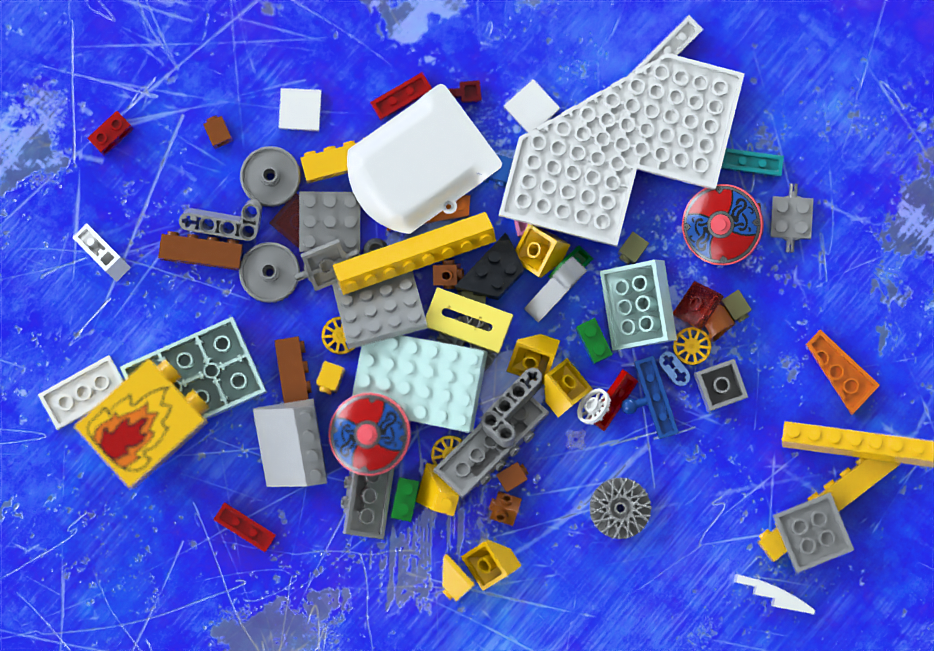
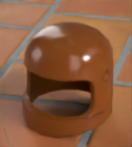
M719 303L706 307L699 317L701 325L704 324L709 332L708 337L712 342L718 340L736 324L727 309Z

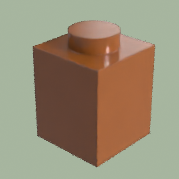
M212 116L203 124L214 149L233 141L222 116Z
M516 462L496 474L507 493L528 480L526 475L529 473L523 464L519 465Z

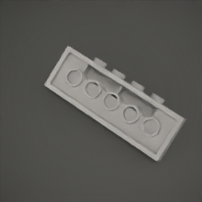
M517 391L514 393V396L521 397L524 395L522 391ZM532 397L508 421L514 428L516 437L514 445L508 448L500 446L483 430L481 422L473 432L433 469L434 472L463 499L476 486L478 487L480 484L486 485L492 478L491 474L495 470L500 471L506 465L505 460L509 456L514 457L521 448L519 446L524 441L528 443L535 435L533 433L535 427L549 415V411ZM507 405L500 408L501 411H508L510 409ZM488 420L486 424L493 426L496 424V421ZM503 433L501 438L509 439L512 435Z
M394 468L388 472L371 476L349 471V476H346L344 479V488H347L346 496H343L341 499V508L344 509L343 513H346L343 534L384 539Z

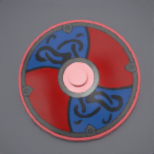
M717 184L716 189L704 188L695 194L686 206L682 219L683 236L690 250L701 260L714 265H731L746 259L757 248L764 228L762 211L756 200L742 188L728 184Z
M363 393L347 399L335 411L330 422L329 442L335 457L345 468L360 475L371 476L390 471L403 460L410 445L411 428L406 413L398 403L382 394Z

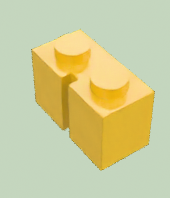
M324 361L316 385L320 387L319 390L329 395H332V392L337 393L345 369Z

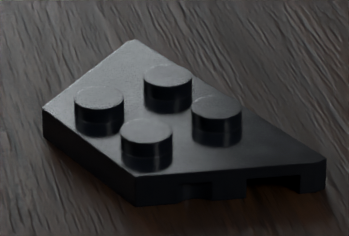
M506 233L455 285L456 291L461 292V290L473 292V295L487 296L490 299L499 300L522 276L524 267Z

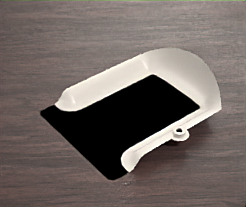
M439 84L431 89L417 102L348 149L347 155L350 185L360 206L379 224L394 231L408 234L415 231L441 211L447 214L454 213L457 209L456 201L478 186L502 166L499 157L448 88L443 84ZM447 204L451 205L450 209L446 208Z

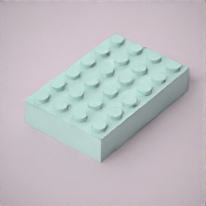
M233 317L120 366L126 380L148 359L155 362L157 366L166 359L182 376L174 384L182 394L186 396L191 390H194L210 407L202 414L206 420L267 393Z
M405 335L362 345L352 397L363 393L382 394L398 403L406 413L409 421L473 432L488 351Z

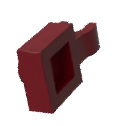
M480 80L460 82V88L448 89L455 99L461 97V103L482 101Z

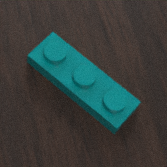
M726 148L721 169L781 177L784 156Z

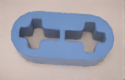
M665 352L659 357L661 369L676 386H684L689 382L690 373L674 353ZM663 357H672L671 363L675 368L672 369L670 365L665 366L663 364L665 361ZM674 370H677L680 374L685 373V382L681 380L676 381L677 374Z

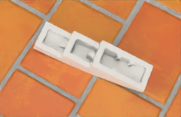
M735 574V583L754 586L752 594L772 598L771 606L811 614L815 613V610L779 587L758 579Z

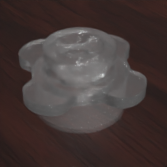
M569 429L566 432L568 437L567 449L579 448L583 450L586 447L584 443L586 432L584 430L573 431Z

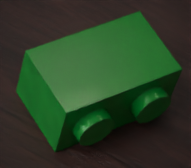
M595 318L575 328L593 365L613 355Z
M399 477L391 518L412 521L419 481Z

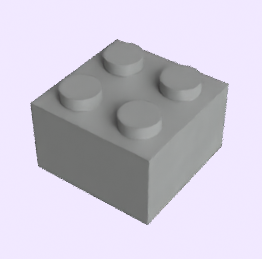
M735 359L694 373L707 412L748 398Z

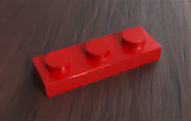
M423 72L371 101L370 104L381 121L421 98L432 88Z
M622 369L607 391L611 399L609 411L602 417V420L594 423L595 426L603 431L606 430L621 408L623 400L628 398L638 383V380Z
M225 502L213 519L263 552L267 551L276 537V534Z

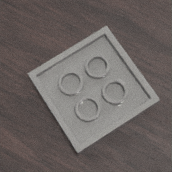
M299 191V253H305L336 239L339 240L342 249L346 253L356 249L360 253V204L354 193Z
M831 492L772 515L796 573L854 550Z

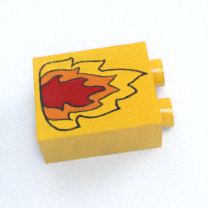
M148 359L74 426L122 481L132 489L138 487L208 423L202 414L210 407L194 390H191L186 396L182 394L174 385L182 376L166 359L158 366L155 362Z

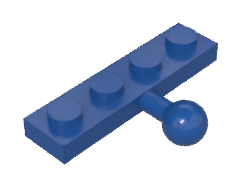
M654 356L635 361L634 364L645 397L637 400L632 398L623 400L621 404L622 411L626 414H633L638 407L648 405L659 439L678 434L679 431Z

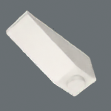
M87 223L72 237L116 282L131 268Z

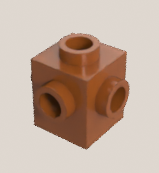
M442 260L443 263L434 264L433 286H443V289H455V285L464 277V269L461 268V263H455V260Z
M498 491L496 499L492 498L488 510L492 511L490 519L513 526L522 499Z

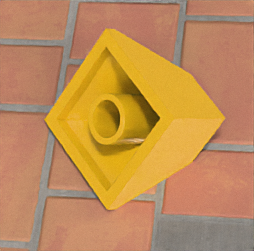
M528 224L515 251L523 267L541 278L559 265L564 259L570 244L540 227Z
M543 334L517 339L507 372L521 376L527 369L536 368L541 372L542 384H544V375L551 369L560 340Z
M568 358L544 375L545 402L557 417L561 416L593 390Z
M426 462L416 502L433 511L454 516L459 495L434 472L433 469L437 465Z
M488 539L461 556L482 591L522 566L510 548Z
M446 554L443 557L442 586L445 589L442 592L450 600L454 598L457 601L475 584Z

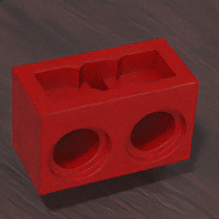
M116 111L87 138L105 156L133 130V127Z

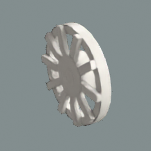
M594 389L586 394L579 403L577 409L578 418L583 423L591 425L602 420V417L609 411L611 402L609 394L603 389Z

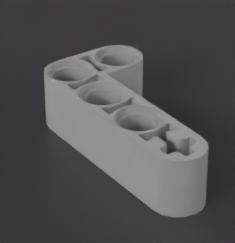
M256 199L248 200L242 209L241 216L188 208L180 216L179 225L187 231L251 241L257 236L260 229L262 204ZM249 206L255 207L256 210H257V213H256V214H251V213H249L248 210H247V207H249ZM187 216H190V219L192 220L191 223L189 222ZM205 219H211L214 222V226H207ZM226 222L232 223L233 226H234V229H233V230H228V229L225 227V223H226ZM245 226H251L254 229V233H247Z
M572 256L553 274L548 283L526 305L524 310L539 323L587 270Z
M527 369L482 416L481 421L484 432L504 448L513 446L516 440L515 430L508 421L542 386V375L538 369ZM517 391H522L524 395L521 397L514 396V393ZM504 405L510 407L508 411L500 410V408ZM488 420H495L496 424L488 426L486 422ZM503 433L512 435L509 439L501 438Z

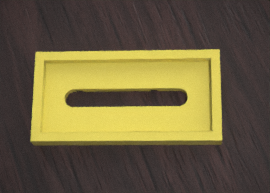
M437 287L425 318L429 329L499 354L514 316L513 314ZM449 309L491 324L493 328L491 331H485L446 317L442 314V311Z

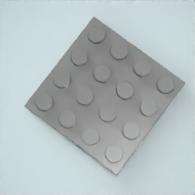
M413 271L343 295L338 282L332 284L348 349L428 328Z

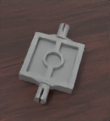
M792 183L789 184L788 196H773L770 237L786 240V252L788 253L790 245V253H794V243L796 240H811L814 198L797 196L798 184H794L793 192Z
M336 239L300 254L304 262V271L293 274L296 283L308 278L314 290L318 291L338 282L333 268L334 264L360 256L359 251L356 249L346 253L342 249L339 240Z

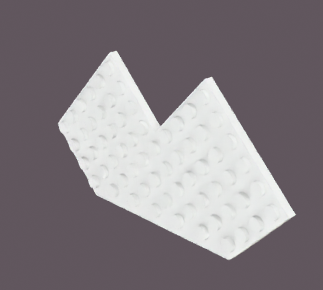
M665 53L653 62L644 65L632 74L623 77L604 90L595 93L583 102L574 105L555 118L525 133L518 139L499 216L617 247L637 170L704 188L716 189L745 73Z

